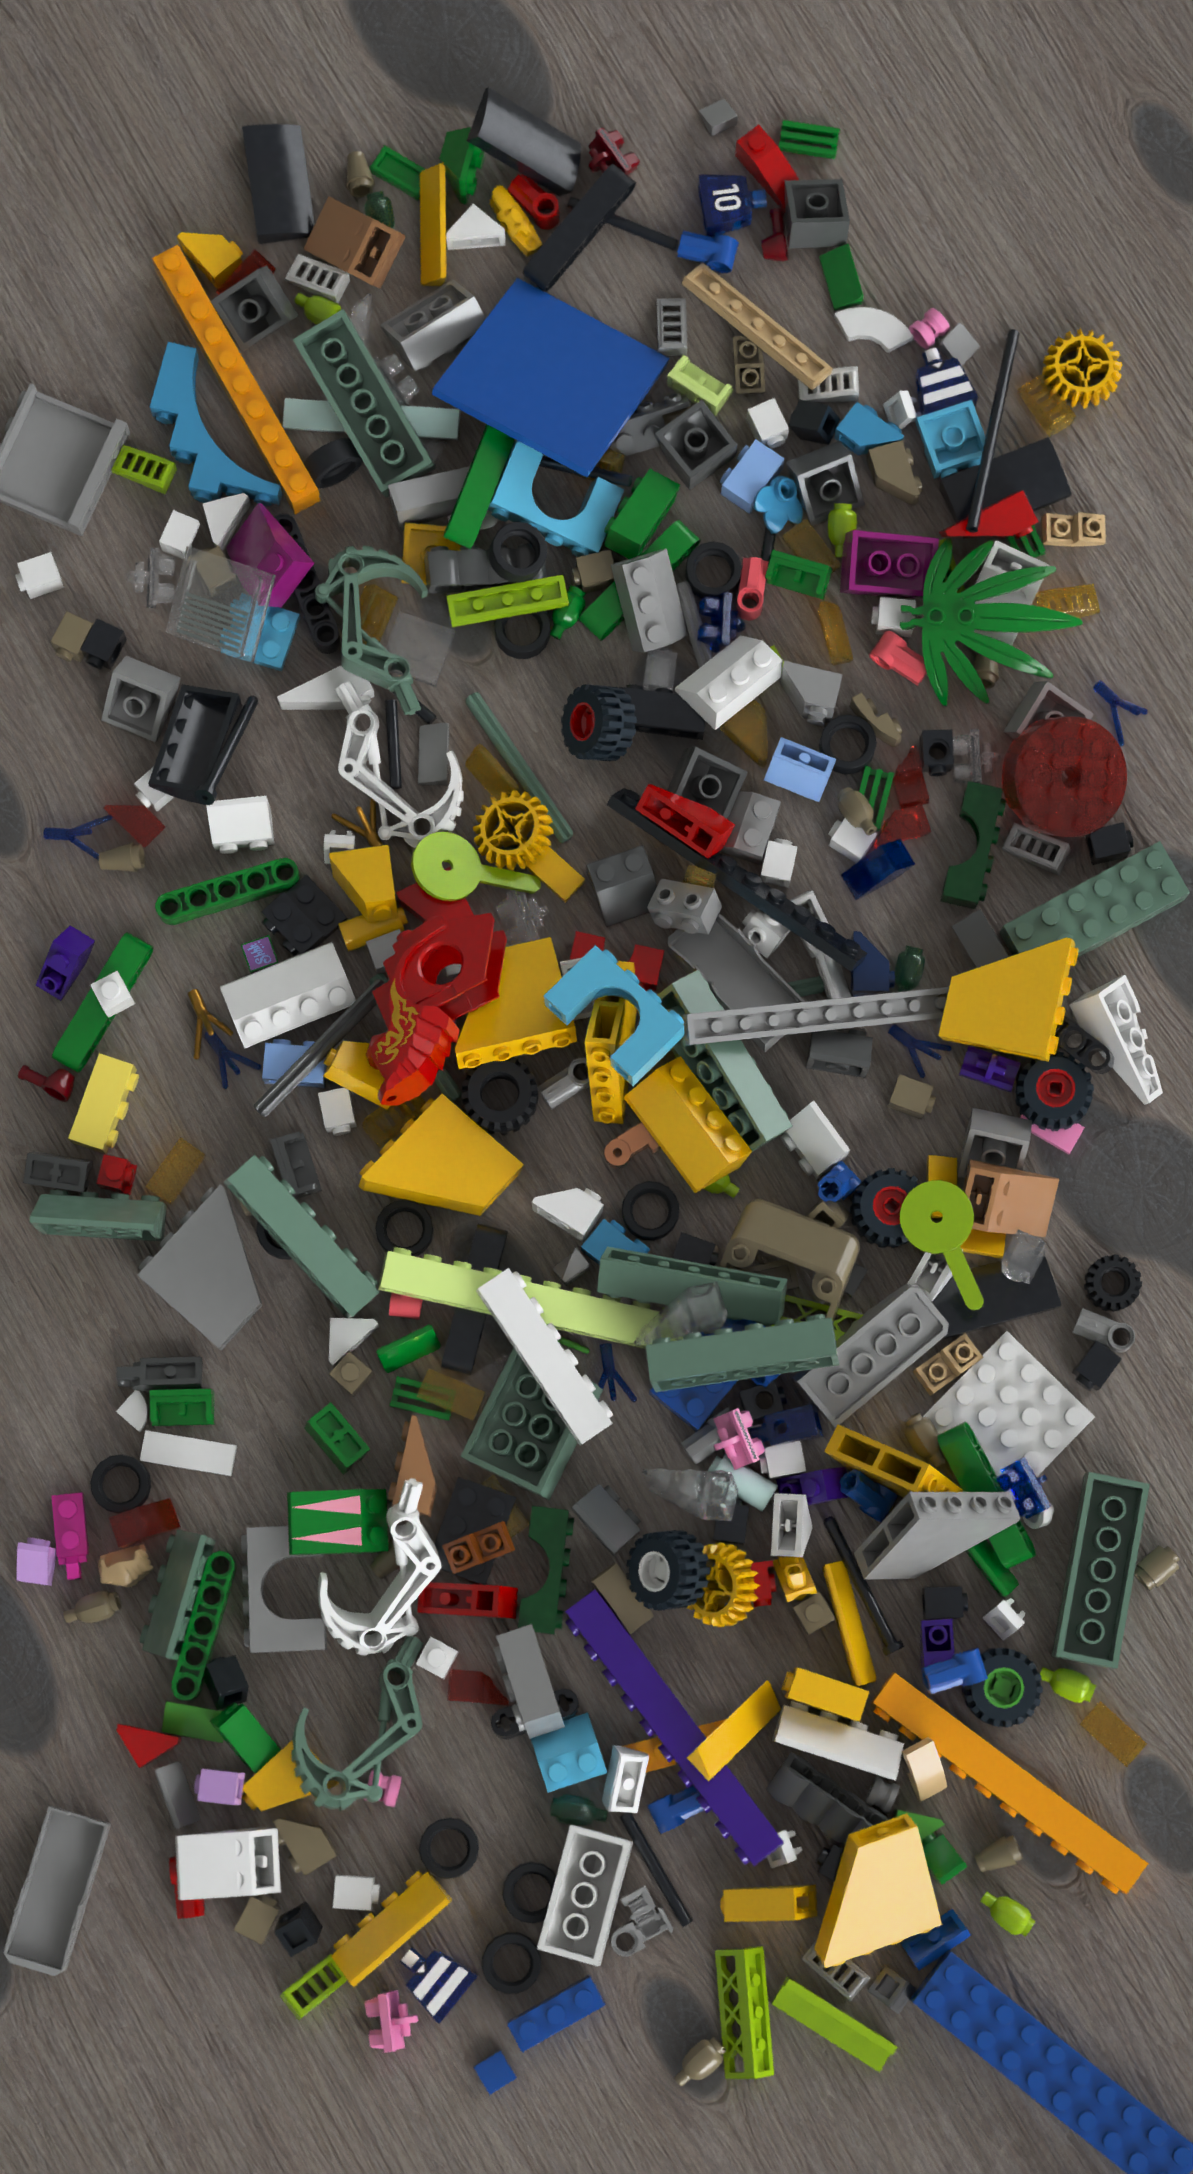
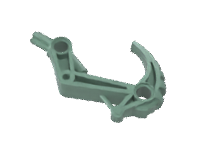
M363 545L362 550H356L353 546L345 547V550L339 552L334 559L330 558L328 579L325 583L319 584L315 589V599L319 603H328L342 617L341 666L354 675L379 685L390 692H395L404 714L413 715L416 711L421 710V707L411 687L414 680L410 673V664L404 657L390 653L375 637L371 638L361 628L358 586L375 578L394 577L406 581L413 586L421 598L427 597L428 589L414 569L396 555L391 556L388 554V551L383 549L374 551L372 546ZM353 567L357 572L350 574L343 569ZM343 593V609L331 598L332 596ZM362 638L367 642L366 645L363 644ZM399 670L403 673V676L393 677L389 672Z
M407 1636L395 1659H389L378 1678L381 1689L378 1721L380 1722L378 1740L343 1772L326 1766L310 1751L305 1738V1721L309 1709L304 1707L301 1710L292 1737L293 1750L291 1751L292 1762L296 1765V1768L293 1770L295 1777H300L303 1782L300 1785L301 1790L304 1794L310 1792L315 1797L313 1804L318 1808L323 1806L328 1809H339L340 1812L348 1808L355 1800L366 1798L367 1801L374 1803L382 1797V1788L378 1786L381 1761L413 1738L422 1728V1718L412 1681L413 1671L410 1669L424 1644L419 1641V1638ZM395 1671L400 1674L401 1684L392 1685L387 1679L388 1672ZM391 1717L393 1721V1726L387 1732H385L386 1723L390 1722ZM374 1767L372 1786L358 1781L360 1776ZM329 1780H336L341 1784L342 1792L340 1795H333L328 1791L327 1783Z

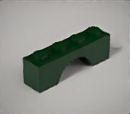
M971 781L967 782L959 817L965 820L973 829L977 842L976 851L966 862L949 866L944 881L941 902L976 909L979 901L984 902L988 884H984L983 879L985 872H991L994 856L989 855L991 844H997L1000 827H996L995 824L997 816H1003L1006 799L1001 798L1002 788Z
M532 1506L528 1537L544 1549L549 1559L550 1569L544 1586L535 1594L521 1599L518 1628L532 1624L535 1633L555 1635V1628L562 1629L564 1610H558L559 1597L565 1598L567 1579H561L563 1566L569 1567L571 1549L565 1548L566 1536L573 1535L574 1518L568 1517L569 1510Z

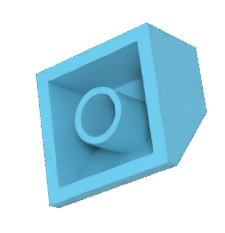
M588 1712L563 1721L564 1728L531 1738L548 1793L607 1773Z

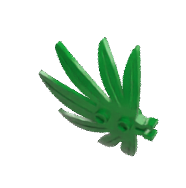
M947 538L935 553L926 574L923 606L913 608L908 605H901L902 613H911L913 616H923V618L911 619L909 622H900V628L902 630H910L914 627L923 629L922 651L926 672L937 698L944 707L948 705V677L941 655L942 652L962 683L985 704L990 703L982 680L968 658L955 645L957 641H960L980 655L1011 669L1048 679L1054 677L1049 669L1023 651L1005 642L975 633L974 631L1024 633L1081 626L1083 624L1081 619L1044 607L1017 603L975 604L976 601L997 597L1035 583L1057 571L1056 567L1041 566L1009 571L983 580L963 592L957 593V590L982 565L990 553L994 542L990 540L964 557L951 572L945 583L943 582L950 567L953 545L950 538Z

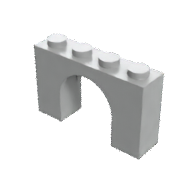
M288 1526L246 1528L247 1535H241L242 1553H247L248 1566H242L243 1585L248 1584V1597H243L244 1616H249V1628H244L245 1647H250V1653L327 1650L326 1626L322 1618H281L268 1607L263 1592L265 1578L271 1568L277 1563L290 1558L324 1557V1554L289 1555Z

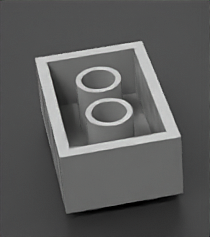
M532 1624L497 1635L496 1638L499 1646L493 1647L502 1674L508 1673V1675L502 1677L510 1701H517V1704L512 1705V1709L520 1732L526 1730L529 1739L564 1728L563 1719Z

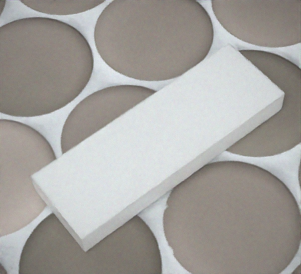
M145 1430L140 1461L232 1476L237 1446Z

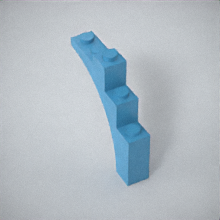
M168 342L151 400L150 410L152 416L161 423L172 424L176 422L169 448L172 457H175L177 461L185 464H191L192 461L195 462L188 486L191 496H194V499L199 502L206 503L221 499L223 492L227 496L244 493L250 499H254V502L257 504L262 503L264 506H271V504L280 505L283 495L281 486L252 475L229 459L215 444L201 421L195 390L196 372L199 363L197 349Z

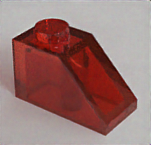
M171 1498L136 1507L109 1518L118 1547L122 1549L181 1527Z

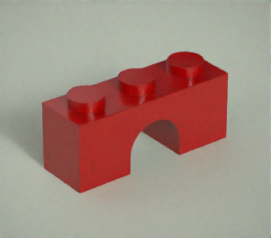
M576 931L570 960L583 958L595 945L601 951H604L606 937ZM635 944L632 957L627 962H634L635 975L640 981L639 985L646 992L649 989L656 991L664 958V950Z

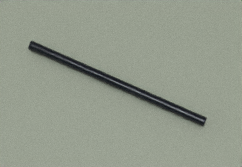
M1014 329L1009 330L1007 334L966 530L972 533L977 532L1019 339V332Z

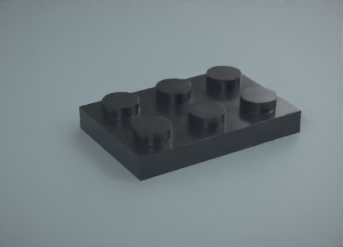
M458 1477L434 1544L441 1562V1570L452 1573L442 1545L502 1521H505L507 1527L517 1497ZM496 1558L455 1575L487 1585Z

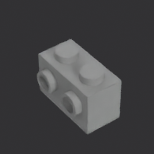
M661 879L647 908L655 925L661 928H675L691 934L701 933L709 935L722 905L715 888Z

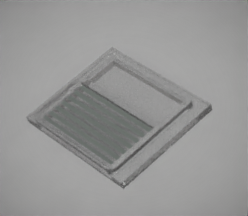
M187 546L166 633L236 658L254 662L276 575Z

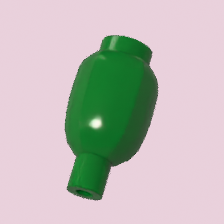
M572 585L566 590L569 606L553 609L552 612L554 626L550 636L560 640L565 629H569L576 624L585 608L586 602L584 597L586 593Z

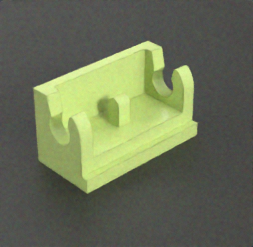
M685 355L679 359L667 376V386L681 395L686 394L688 400L694 404L702 400L715 417L733 393L731 385L721 383L692 364Z

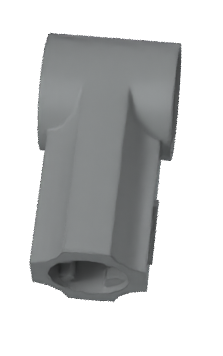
M586 1058L575 1059L570 1063L569 1067L537 1087L551 1110L581 1090L590 1088L589 1077L586 1080H578L574 1077V1073L578 1068H587Z
M1082 1308L1073 1330V1334L1093 1342L1098 1341L1117 1353L1126 1352L1135 1342V1332L1130 1325L1116 1322ZM1117 1330L1126 1332L1129 1338L1128 1343L1123 1346L1115 1344L1112 1339L1113 1332Z
M727 1407L726 1409L715 1415L713 1418L730 1412L731 1410L729 1409V1407ZM713 1418L706 1422V1426L681 1443L695 1465L715 1452L713 1445L721 1442Z

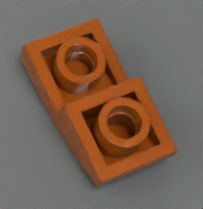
M505 1521L442 1545L453 1574L515 1550Z

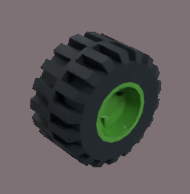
M998 1647L985 1650V1652L981 1653V1658L988 1679L963 1686L962 1695L965 1697L967 1707L970 1708L977 1718L992 1726L1012 1727V1725L1025 1722L1027 1717H1031L1035 1713L1036 1706H1039L1041 1702L1040 1694L1043 1693V1686H1041L1040 1682L1042 1678L1036 1669V1665L1026 1655L1012 1649Z

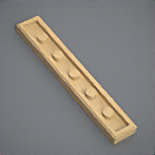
M703 262L683 278V286L811 390L815 389L831 375L833 368Z

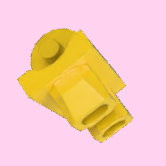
M777 1556L778 1559L773 1560V1568L787 1602L803 1600L807 1594L817 1593L803 1557Z

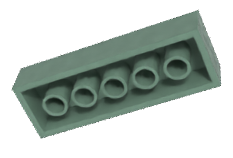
M344 309L293 339L379 490L386 498L389 496L388 485L420 478L436 468Z
M1159 841L1003 925L999 933L1012 956L1063 938H1071L1075 942V948L1079 949V958L1184 901L1190 891Z
M699 970L673 982L658 994L662 1001L661 1005L668 1012L674 1010L682 1019L683 1014L724 1010L712 993L709 983L703 978ZM684 1036L671 1048L676 1058L682 1057L752 1152L793 1127L786 1111L780 1106L771 1086L765 1081L757 1068L756 1061L750 1056L741 1040L686 1045Z
M254 1154L223 1183L346 1318L353 1317L379 1293L376 1289L379 1283L367 1270L361 1272L356 1267L355 1263L358 1260L346 1247L340 1249L334 1242L337 1237L325 1224L320 1227L313 1219L316 1214L307 1203L299 1204L292 1196L295 1190L285 1179H282L280 1182L271 1173L275 1170L271 1163L264 1156L258 1159Z
M818 1314L808 1316L806 1318L807 1321L794 1323V1319H784L776 1321V1326L763 1328V1324H751L745 1326L744 1331L732 1332L731 1328L715 1330L714 1335L702 1337L701 1333H690L683 1335V1340L671 1341L668 1337L654 1339L652 1344L645 1345L650 1382L655 1392L838 1366L839 1359L832 1318H825V1315Z
M1093 1472L1084 1474L1051 1657L1118 1669L1150 1484Z

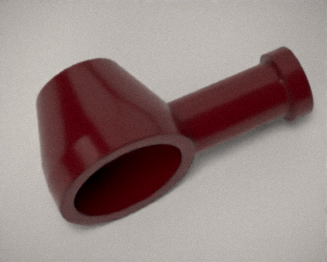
M774 208L769 212L772 220L773 234L761 240L763 257L773 261H788V249L783 223L784 210L782 208Z
M23 1065L18 1073L19 1079L41 1087L48 1095L59 1101L67 1102L72 1094L75 1077L64 1069L59 1068L46 1077L31 1070L29 1066Z

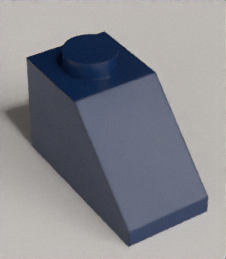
M853 931L851 940L857 942L860 948L868 954L863 962L851 971V996L889 993V988H894L895 971L889 970L890 962L860 931Z

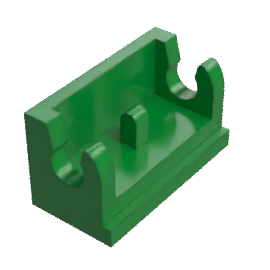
M772 550L765 579H768V584L824 600L833 568L825 564Z
M212 1389L150 1390V1421H152V1426L214 1425V1391Z
M331 1402L310 1418L304 1427L343 1475L357 1461H361L370 1450L368 1445Z
M236 1702L232 1703L217 1717L209 1721L244 1765L255 1774L281 1751L243 1703L239 1706Z

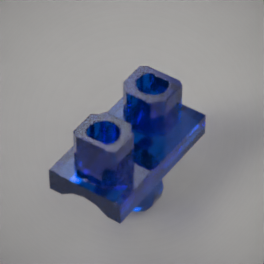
M724 592L718 597L706 596L700 600L699 613L700 615L711 617V624L703 623L699 626L697 640L708 644L711 652L718 653L721 647L728 646L730 640L734 641L737 638L738 632L746 629V622L738 618L737 610H732L731 593Z
M1025 1457L1001 1469L1002 1473L996 1480L1000 1488L1005 1492L1011 1489L1016 1499L1014 1503L1020 1517L1025 1516L1028 1519L1052 1507L1041 1486V1483L1048 1480L1046 1475L1037 1478Z

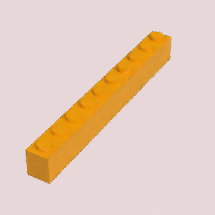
M178 244L153 257L152 260L159 278L275 481L281 486L282 493L294 514L320 502L319 490Z
M895 1672L889 1676L871 1701V1704L876 1707L873 1712L887 1723L890 1719H893L901 1725L898 1731L912 1742L916 1738L920 1741L927 1737L932 1739L939 1758L942 1756L951 1763V1766L948 1768L963 1780L966 1776L976 1782L974 1789L988 1799L991 1795L995 1796L1002 1802L999 1807L1013 1818L1019 1814L1027 1821L1024 1825L1027 1829L1038 1837L1044 1833L1053 1840L1050 1843L1052 1848L1063 1856H1066L1068 1852L1078 1859L1075 1863L1076 1866L1089 1875L1093 1871L1103 1878L1101 1884L1115 1895L1118 1891L1127 1894L1149 1864Z

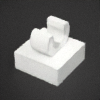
M908 390L897 392L883 404L888 421L897 425L901 430L909 423L914 422L917 417L922 416L921 412H915L913 404L917 402V399L910 397Z
M331 830L330 834H325L324 863L331 864L329 853L355 849V836H352L351 831H347V835H336L335 830Z
M1012 1598L1007 1601L1003 1599L983 1617L986 1623L1003 1641L1025 1623L1022 1620L1025 1612L1022 1610L1017 1614L1010 1607L1014 1602Z
M786 1830L777 1832L784 1841V1845L767 1857L771 1868L797 1860L796 1855L802 1851V1848L797 1847L793 1849L789 1839L796 1835L795 1831L786 1832Z

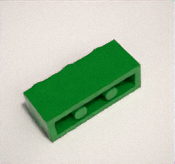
M650 468L643 478L639 476L631 489L633 493L631 497L625 496L617 511L619 513L617 518L612 516L604 530L608 534L604 546L628 559L640 556L675 503L680 484Z

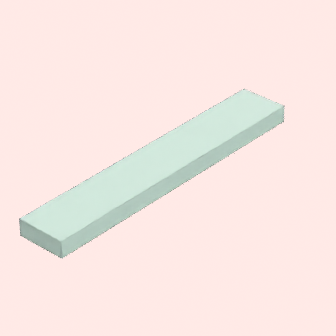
M285 398L284 429L346 433L328 401ZM400 405L419 438L458 440L459 409Z

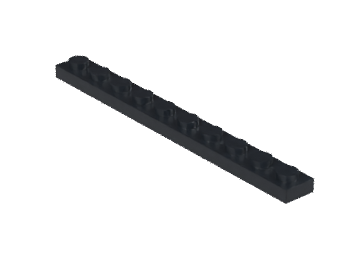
M623 788L611 795L607 806L849 971L854 970L865 959L868 953L862 950L857 942L844 938L836 932L832 925L819 921L811 915L807 908L794 904L786 898L782 891L772 889L762 882V879L757 874L747 872L741 868L733 858L717 852L707 859L635 810L640 800V796L636 792Z

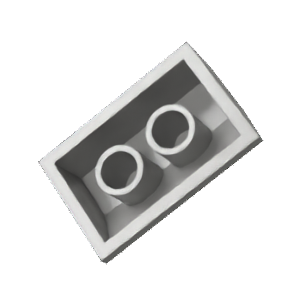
M452 279L380 326L404 362L414 371H417L418 369L430 366L433 360L442 354L452 352L458 344L467 338H472L486 318L475 296Z
M667 549L611 564L632 651H651L671 645L688 635Z

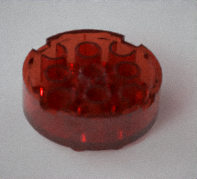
M1049 717L1032 723L1018 738L1013 740L1003 762L1002 788L1009 808L1013 809L1017 817L1022 821L1021 823L1027 828L1049 836L1079 837L1098 830L1117 812L1126 791L1127 767L1125 757L1118 742L1103 726L1082 717ZM1063 771L1067 776V779H1065L1064 783L1062 782Z

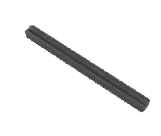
M376 979L254 1104L255 1110L263 1117L268 1116L326 1057L330 1049L334 1048L375 1007L377 1002L372 991L385 984L384 981Z

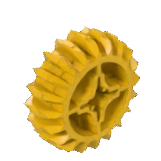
M1080 328L1077 330L1075 337L1070 331L1066 332L1065 340L1061 337L1056 338L1055 346H1049L1047 350L1049 355L1045 356L1043 360L1046 366L1043 368L1042 374L1048 376L1045 380V385L1054 386L1051 390L1052 396L1059 393L1062 394L1060 398L1061 403H1064L1067 398L1070 399L1072 408L1076 406L1077 401L1081 402L1083 408H1087L1089 400L1094 406L1099 404L1100 398L1106 401L1110 396L1109 392H1115L1117 388L1116 382H1119L1122 376L1118 372L1122 368V362L1116 361L1120 355L1119 351H1111L1114 345L1113 341L1104 344V334L1100 335L1098 339L1094 338L1093 330H1090L1088 335L1084 336ZM1076 351L1074 359L1067 360L1066 363H1059V360L1064 355ZM1088 352L1094 354L1098 358L1091 357ZM1080 361L1081 366L1085 367L1084 370L1087 368L1085 376L1084 372L1080 371V368H1077ZM1098 374H1105V378L1101 382L1088 387L1090 378L1098 377ZM1066 379L1073 380L1076 385L1071 384Z
M513 790L509 797L506 792L501 791L500 800L497 801L495 797H490L492 805L490 807L482 805L481 809L485 812L484 815H475L476 820L480 824L473 826V831L477 834L474 842L477 846H480L478 852L482 856H486V861L490 864L495 862L499 869H503L506 865L509 870L514 871L516 864L521 869H525L527 860L532 864H536L534 856L537 853L545 856L542 846L551 845V841L546 836L554 834L553 829L549 826L553 823L550 815H546L548 808L545 805H541L539 798L535 796L531 798V795L525 791L520 796L517 790ZM513 811H525V812H526L525 814H523V813L521 812L520 814H518V815H516V816L508 815V813L513 812ZM500 820L498 828L493 832L495 825ZM509 822L512 824L513 827H515V832L518 836V839L511 832V827L508 824ZM533 829L532 835L527 841V835ZM509 845H517L519 847L513 850L500 849L502 846L506 848Z
M723 1542L706 1544L703 1546L702 1552L707 1554L709 1561H706V1565L711 1569L710 1574L706 1576V1579L709 1580L708 1586L703 1587V1596L697 1598V1602L689 1605L687 1609L695 1610L694 1618L702 1619L703 1624L716 1627L733 1626L738 1621L747 1618L746 1612L754 1609L751 1601L758 1599L754 1594V1589L760 1585L754 1583L753 1577L758 1572L751 1571L750 1567L753 1561L745 1559L746 1552L737 1550V1546L727 1545Z

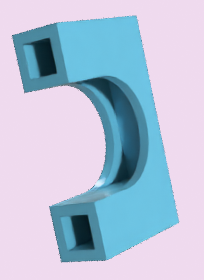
M516 440L511 447L489 504L488 510L492 512L491 515L501 521L510 520L512 522L528 523L538 529L545 537L546 542L554 546L563 545L572 549L571 553L577 557L598 553L606 536L604 532L610 518L614 516L624 489L597 477L590 483L581 508L575 517L566 520L551 518L537 507L532 495L533 479L544 454Z
M595 945L544 995L545 1006L563 1023L568 1025L586 1006L597 998L618 996L632 1003L640 1015L639 1025L635 1032L610 1056L611 1067L634 1086L685 1036L684 1020L674 1010L668 1012L661 1005V999L652 990L649 989L646 992L639 985L640 981L633 972L628 969L623 971L617 965L618 961L611 952L606 949L601 951Z

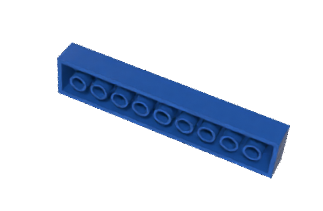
M950 1950L942 1955L909 1999L1127 2174H1190L1193 2170V2144Z

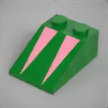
M386 1489L287 1492L289 1555L370 1554L389 1551Z

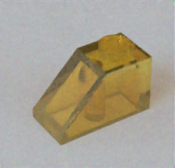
M752 700L722 724L719 729L763 769L768 758L767 716L762 705L756 700Z

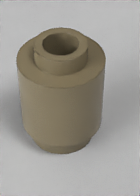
M1158 1545L1137 1564L1138 1568L1135 1570L1134 1575L1150 1591L1154 1587H1160L1180 1569L1177 1564L1180 1559L1169 1546L1162 1548Z

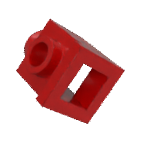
M104 1154L96 1184L101 1189L131 1195L138 1166L131 1164L128 1159Z
M773 1560L752 1563L750 1567L751 1571L758 1572L753 1578L754 1583L760 1585L754 1589V1594L758 1599L751 1601L753 1602V1607L772 1605L771 1592H776L774 1573L768 1574V1568L774 1567Z

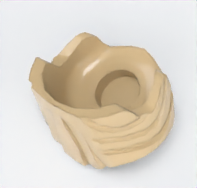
M141 1544L100 1556L98 1561L100 1583L132 1587L138 1584V1581L143 1580L153 1569V1566L150 1564L151 1561L148 1559L149 1556L146 1553L145 1545Z

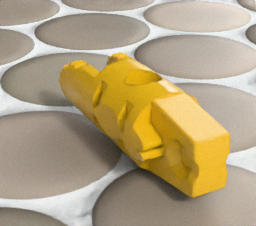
M496 185L492 191L489 205L493 208L492 210L496 214L497 220L513 243L526 257L536 253L542 246V243L533 224L520 205L508 193V190L503 186Z

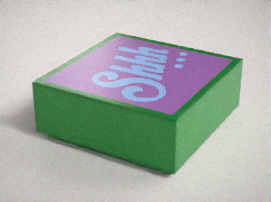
M269 935L241 944L251 974L279 963Z

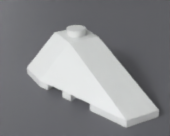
M1126 975L1120 976L1082 995L1069 1005L1072 1010V1016L1079 1027L1111 1051L1114 1056L1112 1068L1144 1105L1150 1103L1163 1093L1154 1059L1146 1053L1144 1041L1148 1039L1146 1029H1140L1136 1013L1141 1011ZM1100 1052V1054L1106 1059L1105 1052Z

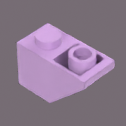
M28 1537L27 1543L18 1542L17 1581L52 1586L57 1554L56 1549L50 1547V1541Z
M201 1769V1775L198 1774L196 1776L194 1792L198 1794L197 1801L241 1805L245 1773L222 1769Z

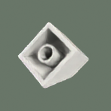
M267 796L217 800L212 805H206L211 840L215 851L220 850L222 854H231L238 852V848L250 847L252 851L267 849L268 845H274L272 813Z
M812 1101L789 1120L793 1127L785 1131L780 1137L790 1152L795 1150L800 1156L801 1160L798 1163L808 1176L813 1174L816 1180L831 1170L838 1162L845 1160L850 1151L815 1101Z
M579 1188L535 1197L532 1201V1210L584 1243L602 1215L604 1204L600 1201L601 1197L594 1191L586 1188L583 1192Z

